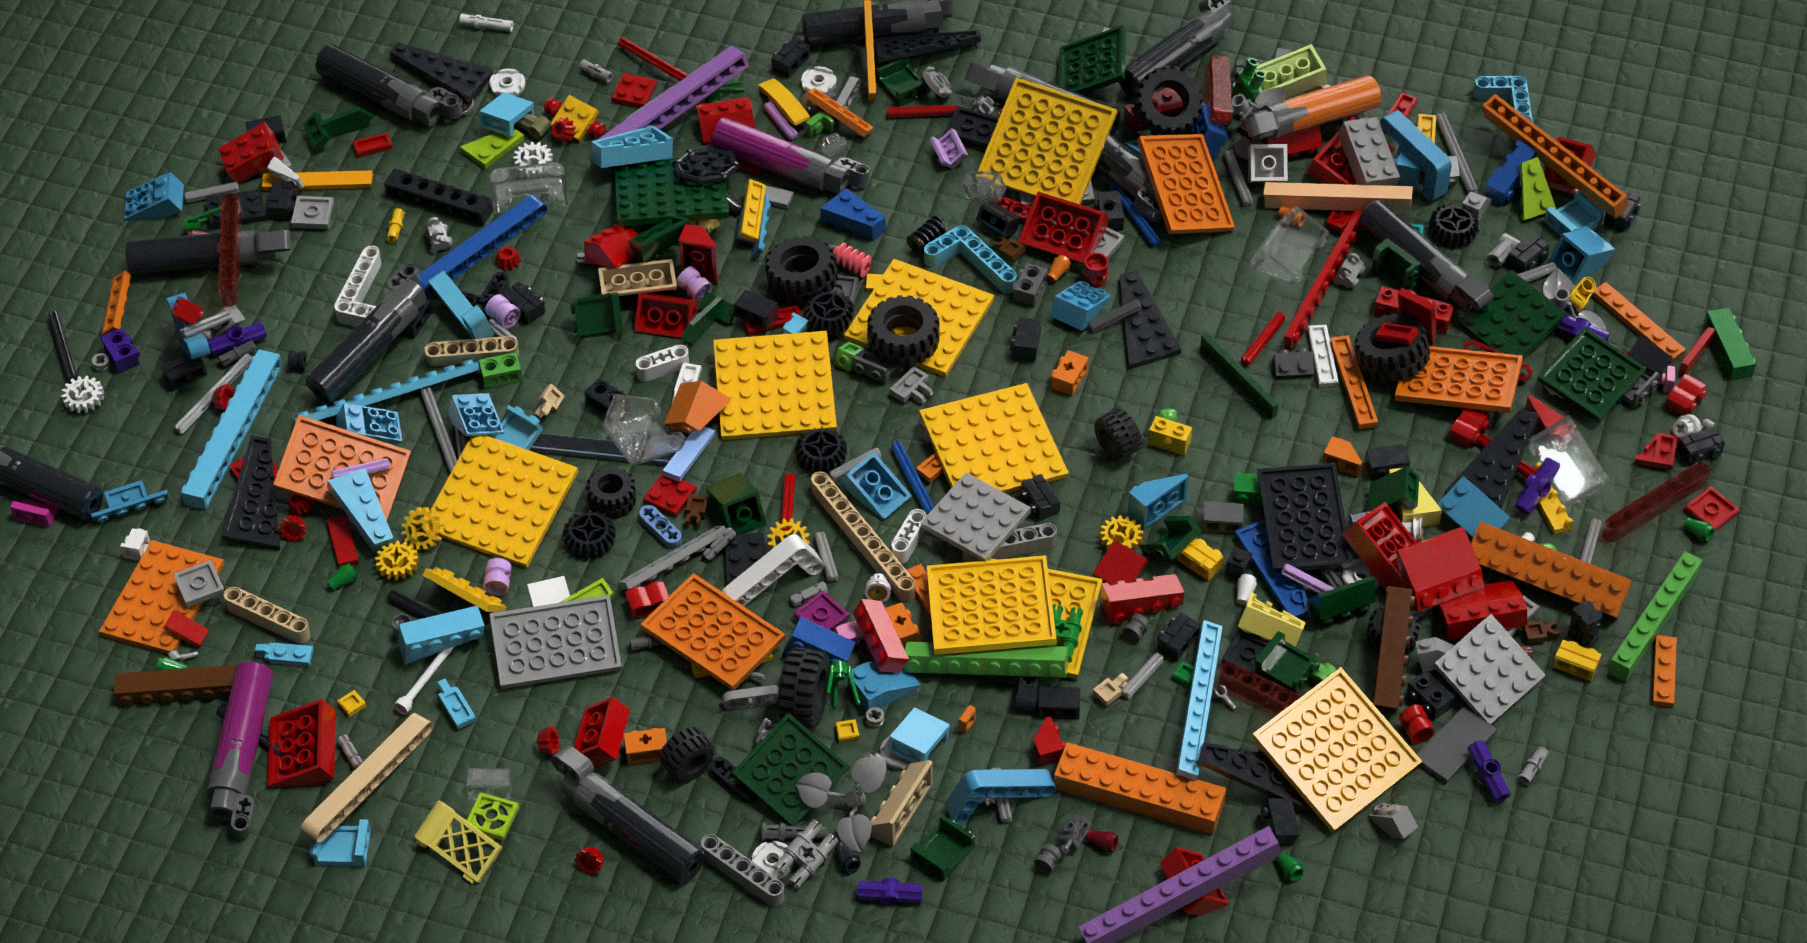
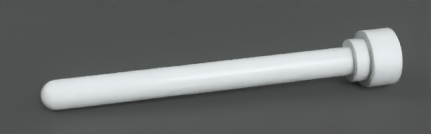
M454 647L442 650L408 694L398 698L394 703V708L399 713L406 715L411 710L412 700Z

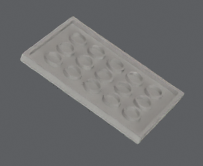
M610 595L490 613L501 689L622 670Z

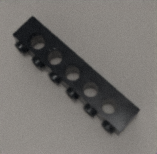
M394 168L384 182L386 196L481 226L485 225L493 213L491 198Z

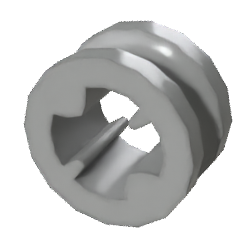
M99 353L93 356L92 364L95 371L105 372L110 368L109 357L106 354Z
M873 707L866 712V723L868 726L879 728L884 724V712L882 709Z

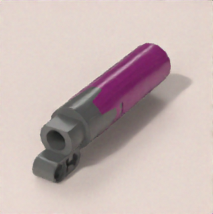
M725 117L717 122L712 132L711 145L714 148L725 151L731 150L735 153L736 159L822 192L829 190L839 194L846 189L848 184L857 188H865L868 185L869 167L855 160L840 158L836 162L834 159Z
M257 662L240 663L235 668L206 791L207 795L212 798L211 817L222 821H231V834L238 840L248 837L254 816V800L247 795L274 678V673L270 668ZM246 807L245 814H242L243 808ZM237 825L245 826L242 829L236 828Z

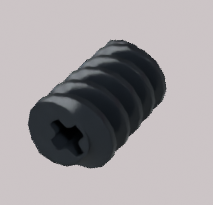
M932 216L931 219L922 224L921 227L907 237L908 246L913 251L924 253V247L928 243L946 233L941 219L937 216Z

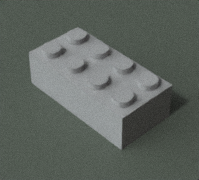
M1378 118L1344 121L1338 136L1356 184L1396 186L1400 175Z

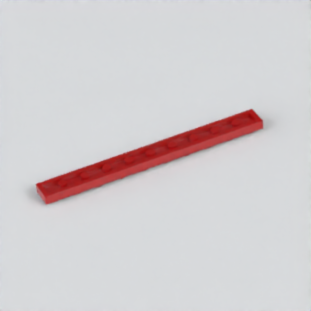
M1355 210L1284 335L1285 349L1292 351L1295 344L1299 343L1302 332L1307 329L1309 319L1314 317L1317 305L1319 306L1322 302L1323 294L1328 292L1331 280L1335 279L1338 268L1342 267L1345 255L1349 254L1352 243L1356 242L1359 230L1362 231L1358 226V220L1362 214L1361 211Z

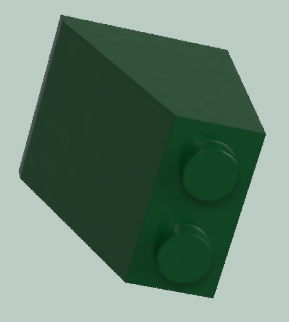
M742 473L706 486L709 503L726 529L730 527L736 534H743L766 524L759 492Z

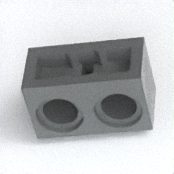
M1026 263L1024 269H1021L1018 274L1017 283L1014 282L1012 285L1013 301L1035 307L1047 283L1048 269Z

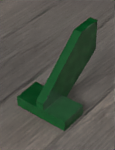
M355 107L323 121L320 114L314 112L303 125L313 148L320 150L331 138L363 129L374 117L371 113Z
M706 291L698 307L702 311L688 323L681 338L694 345L718 318L732 324L735 318L734 305Z

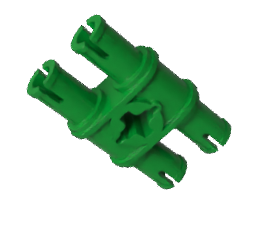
M1249 58L1244 69L1239 71V76L1236 82L1233 83V91L1229 98L1242 94L1246 100L1250 99L1252 103L1255 102V98L1261 92V84L1266 77L1263 71H1255L1259 64L1256 59Z
M1053 604L1057 645L1045 646L1068 647L1069 663H1071L1074 649L1079 644V633L1082 631L1080 622L1083 610L1078 608L1076 614V607L1071 608L1069 621L1061 620L1063 607L1058 604L1056 611V604Z

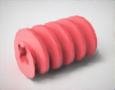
M845 242L834 248L833 252L838 266H842L844 269H848L850 272L865 278L871 267L870 255L865 257L864 252L859 254L858 249L853 251V247H847Z

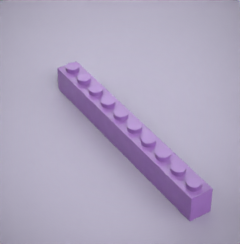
M731 45L599 139L652 125L660 130L748 68L749 65L745 54Z
M1268 826L1079 926V929L1087 943H1115L1283 854L1279 843Z

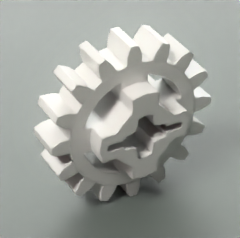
M531 142V145L524 143L523 148L518 147V151L514 152L515 168L519 169V173L525 171L526 176L530 173L535 176L537 172L542 174L543 170L548 171V166L552 167L553 155L551 154V149H547L546 144L541 146V142H538L537 145H534L533 142Z
M78 376L77 381L71 379V384L66 383V389H62L63 395L61 397L66 408H70L71 412L76 409L77 413H80L81 410L87 413L89 408L95 410L94 405L100 406V400H104L103 386H101L100 381L96 382L94 377L89 380L88 376L84 379Z

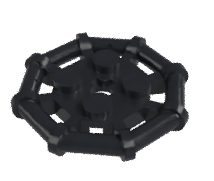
M712 145L702 149H687L685 154L675 159L672 163V167L677 173V179L696 183L698 186L715 182L724 183L733 173L740 170V164L736 161V155L733 151L714 148Z

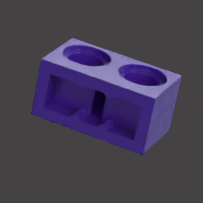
M122 328L101 336L104 350L118 373L140 365L138 360L140 356L139 350L136 346H132L133 342L130 335L125 334Z

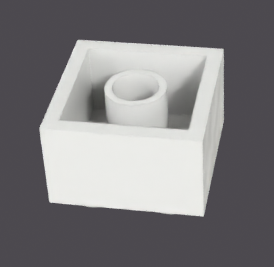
M1251 144L1248 146V183H1285L1288 181L1287 144Z

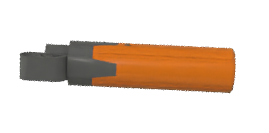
M1363 76L1265 105L1260 111L1249 114L1244 122L1249 137H1252L1254 140L1267 137L1276 139L1376 109L1381 102V91L1374 78Z

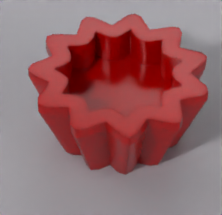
M568 117L564 119L559 118L552 124V135L559 142L567 143L568 140L572 141V136L576 135L574 132L576 126L573 125V120L569 121Z
M506 246L498 251L495 264L498 265V269L503 268L504 271L508 269L513 271L514 268L519 267L518 264L522 261L520 254L515 249Z
M226 384L216 388L212 395L214 406L226 411L229 400L234 396L235 389H232L231 385Z
M293 493L288 497L289 509L292 510L293 515L298 514L301 516L303 513L308 514V511L313 509L312 504L315 503V500Z
M296 515L288 516L279 523L280 528L278 531L282 533L281 537H286L287 541L293 540L294 542H297L298 539L303 540V535L306 534V527L301 517Z
M554 726L540 731L537 736L540 751L551 755L559 752L560 736L557 734V729Z
M589 846L576 852L577 857L574 860L577 862V867L581 868L583 873L587 872L590 876L593 873L597 875L603 865V854L600 853V850Z

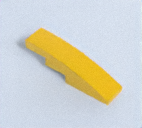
M772 78L758 84L760 91L768 96L769 101L774 103L789 122L798 125L810 119V115L800 102L776 79Z

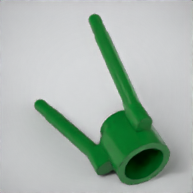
M727 82L721 87L741 85L744 82ZM719 87L705 97V99H709V103L719 102L716 99L721 97V92L744 91V88Z
M223 207L185 219L186 233L192 230H202L201 223L210 221L209 217L206 216L223 210Z
M845 661L831 662L826 693L830 694L834 680L833 707H837L838 681L845 680V676H848L856 704L860 705L851 666H847Z

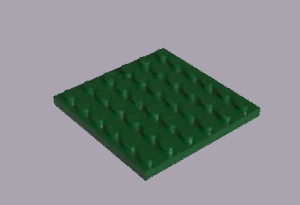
M678 158L615 166L618 227L659 224L673 216L685 217L689 221L729 218L726 182H715L698 186V184L689 181H680L677 179L676 170L672 167L673 161Z

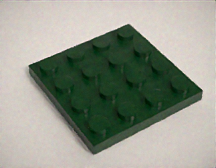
M1121 25L1061 46L1059 49L1058 86L1083 95L1125 80V27Z
M1510 270L1490 289L1493 299L1480 310L1472 307L1459 320V325L1486 346L1504 354L1521 355L1524 359L1567 314L1519 275Z
M1584 327L1538 375L1537 380L1600 422L1646 373L1647 368Z
M787 713L733 770L732 775L790 826H797L813 808L807 806L802 801L796 786L798 780L810 773H822L830 778L832 788L850 769V766L791 714Z

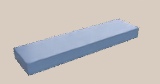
M704 426L700 431L691 432L662 470V475L680 482L715 436V430Z

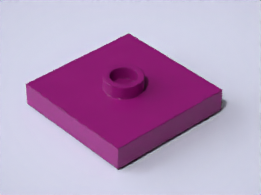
M821 591L795 610L793 617L797 620L803 617L833 631L835 627L850 618V614L826 592Z

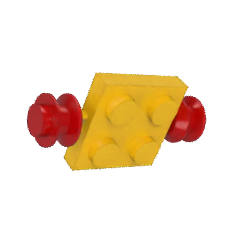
M571 95L567 97L564 103L561 101L556 102L555 98H551L544 104L545 113H551V116L554 118L551 125L559 118L564 119L568 117L569 121L573 120V125L576 126L574 130L576 135L572 136V138L581 142L587 131L588 136H594L595 140L607 133L605 124L600 125L599 121H594L599 111Z

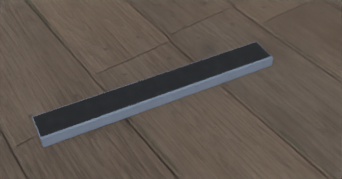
M541 433L529 451L666 466L679 448Z

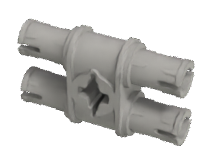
M814 819L811 820L803 832L796 834V838L791 844L784 848L782 857L773 865L775 871L780 868L778 873L784 875L793 862L799 865L800 868L789 879L791 885L795 883L793 887L799 889L809 876L815 875V871L824 861H827V854L838 843L837 838L830 842L834 836L828 833L819 846L813 844V838L823 829L821 824L815 827L818 821ZM805 850L808 852L806 858L803 856Z

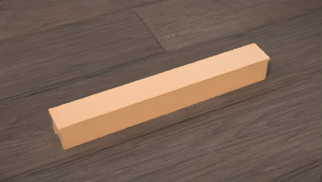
M1265 182L1263 195L1265 197V208L1280 209L1283 206L1286 208L1310 210L1364 211L1370 203L1380 199L1396 212L1411 213L1413 187Z

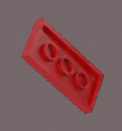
M1401 288L1398 292L1399 316L1404 314L1421 322L1426 329L1428 343L1434 345L1437 340L1435 304L1428 298L1418 296L1412 290Z

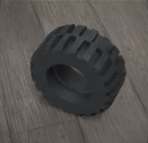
M1164 66L1162 69L1160 67L1155 68L1144 76L1133 92L1134 97L1131 103L1134 105L1132 108L1133 114H1137L1135 120L1138 124L1141 122L1144 125L1142 127L1143 130L1149 129L1151 131L1150 134L1153 136L1157 134L1182 135L1194 125L1203 110L1201 103L1204 101L1203 95H1200L1202 89L1200 85L1196 86L1195 82L1197 80L1194 76L1190 78L1188 76L1189 72L1186 70L1181 72L1179 67L1170 69V66ZM1166 87L1178 93L1183 103V110L1178 116L1167 117L1155 109L1152 102V94L1156 89Z
M795 236L793 239H785L783 243L779 242L775 249L772 248L766 257L765 271L769 289L775 297L783 302L787 301V303L793 305L794 303L804 305V303L808 302L809 297L814 296V293L820 294L821 290L824 293L828 290L831 292L837 283L838 271L833 249L823 240L820 241L819 238ZM799 268H812L806 272H792Z
M897 295L896 298L889 297L885 302L881 301L877 304V307L875 306L871 310V314L868 316L867 336L869 348L876 357L879 356V360L884 363L888 362L892 366L899 365V367H905V365H909L911 367L915 366L918 362L919 364L923 363L938 348L940 322L936 310L929 303H924L923 299H915L910 295L907 297ZM902 326L917 330V332L906 336L896 335L889 331Z
M1392 314L1391 316L1383 315L1381 318L1372 319L1370 323L1367 322L1363 329L1358 331L1354 340L1360 370L1368 378L1371 377L1374 381L1380 380L1382 383H1387L1388 381L1395 383L1398 380H1407L1410 376L1414 377L1418 371H1422L1428 363L1430 356L1427 333L1423 324L1417 321V319L1409 318V316L1404 314L1401 316L1398 314ZM1384 322L1417 327L1418 334L1411 345L1379 341L1375 336Z
M795 647L788 652L782 668L778 690L780 721L788 713L806 728H814L819 725L827 702L826 690L830 672V661L824 651Z

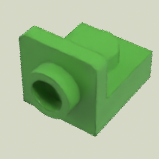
M822 111L806 121V135L810 138L820 133L823 129L830 133L834 131V120Z
M851 342L845 343L837 350L835 366L851 371L852 357L854 355L859 356L865 348Z

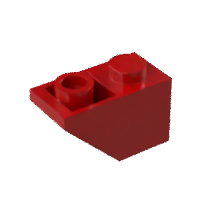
M1051 716L1046 717L1033 741V751L1040 767L1059 762L1065 748L1064 740H1060L1058 736V725L1056 723L1053 724Z

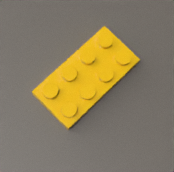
M436 567L434 570L426 568L422 575L485 611L496 613L503 612L507 608L501 604V599L492 595L491 597L485 595V590L469 586V581L453 577L454 573L449 570H441Z

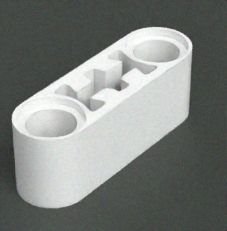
M676 345L638 358L636 360L637 378L640 381L647 382L680 371L683 363L689 364L688 348L684 345Z
M914 509L909 513L892 541V553L900 563H905L909 560L926 531L921 528V522L926 517V513L921 509Z

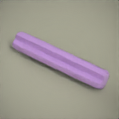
M771 101L765 103L764 109L789 140L796 139V130Z
M385 458L332 471V478L334 479L364 468L367 474L390 469L388 459Z
M1285 564L1282 569V575L1319 594L1335 589L1289 564Z

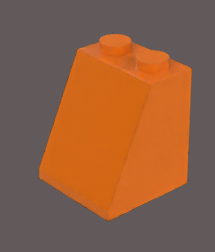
M703 381L680 383L664 424L670 427V431L676 434L700 431L730 402V398Z

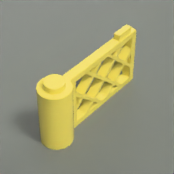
M439 800L414 835L417 838V844L423 848L431 847L463 871V877L472 884L475 881L480 883L503 848L458 815L451 807ZM455 819L461 823V832L452 833L451 825ZM474 832L477 835L478 843L468 845L467 833ZM462 835L464 846L454 848L453 836ZM444 838H449L450 849L442 850L438 847ZM482 845H492L495 849L490 856L484 857ZM478 846L480 858L470 860L469 848ZM464 849L466 861L458 862L455 851ZM480 861L481 870L476 875L472 872L471 863Z

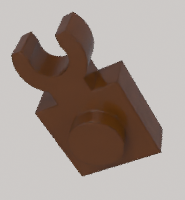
M1003 235L999 236L1000 242L992 241L993 248L999 250L1001 255L1011 261H1014L1026 251L1025 245L1012 238L1007 241Z
M689 495L686 506V526H689L690 522L695 520L696 527H700L701 517L706 516L709 497Z
M1543 620L1528 622V625L1522 626L1527 643L1545 642L1548 636L1550 638H1558L1560 636V630H1552L1557 628L1558 623L1556 621L1549 622L1548 625H1544Z

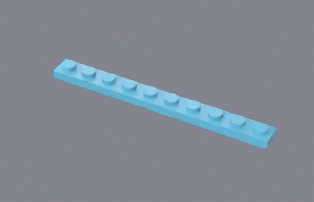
M472 359L461 362L462 365L458 367L454 365L446 366L443 368L444 371L439 373L436 370L425 373L426 377L418 378V376L411 377L404 384L395 382L390 384L388 389L376 388L370 391L371 394L365 396L361 393L352 396V400L346 402L345 399L335 401L334 405L330 407L326 405L316 407V411L308 413V410L297 413V417L293 418L296 423L298 415H302L318 421L337 415L343 403L360 406L369 405L480 370L479 362H473Z
M1205 620L1201 624L1176 770L1177 775L1196 780L1199 774L1200 765L1195 762L1200 747L1204 743L1223 627Z

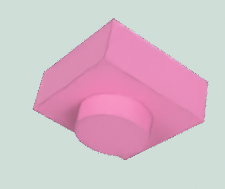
M1667 366L1665 373H1662L1660 377V384H1663V392L1670 393L1675 382V367Z

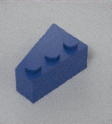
M1201 103L1203 110L1200 113L1199 119L1192 126L1191 133L1203 134L1213 161L1220 148L1226 144L1228 137L1220 110Z
M1519 140L1515 144L1516 149L1513 154L1508 153L1505 157L1507 162L1502 168L1498 167L1485 186L1484 196L1493 199L1492 201L1500 206L1510 201L1517 190L1520 191L1522 189L1520 186L1519 164L1536 157L1537 150Z
M847 188L820 208L821 223L823 224L830 223L835 225L837 229H847L852 231V234L870 241H874L886 232L885 216Z
M800 617L789 636L782 655L787 656L788 652L795 647L820 650L828 655L830 666L833 661L848 662L855 642Z

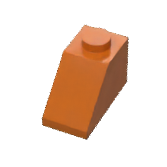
M1332 436L1324 451L1322 464L1335 463L1337 470L1359 477L1362 461L1352 444L1344 439Z

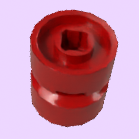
M1091 253L1084 260V282H1087L1093 288L1104 286L1108 280L1109 262L1104 254Z
M1421 705L1409 706L1400 713L1398 718L1411 742L1414 744H1420L1429 740L1435 733V729L1430 720L1427 719L1428 716Z

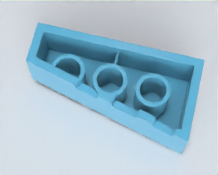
M652 125L591 141L592 162L600 168H608L611 166L673 158V138Z
M365 468L328 480V491L335 497L339 506L346 512L350 521L357 527L359 533L373 552L381 550L383 545L389 547V542L393 544L392 533Z
M473 606L399 624L398 645L404 664L406 665L441 652L444 649L452 648L484 636V623L478 606Z

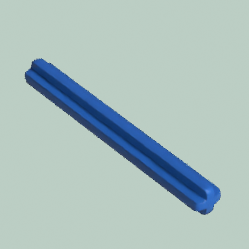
M1115 182L1110 183L1109 189L1120 192L1122 207L1152 247L1159 245L1160 238L1143 215L1134 208V203L1123 188Z
M900 441L893 442L891 449L927 516L934 508V505Z

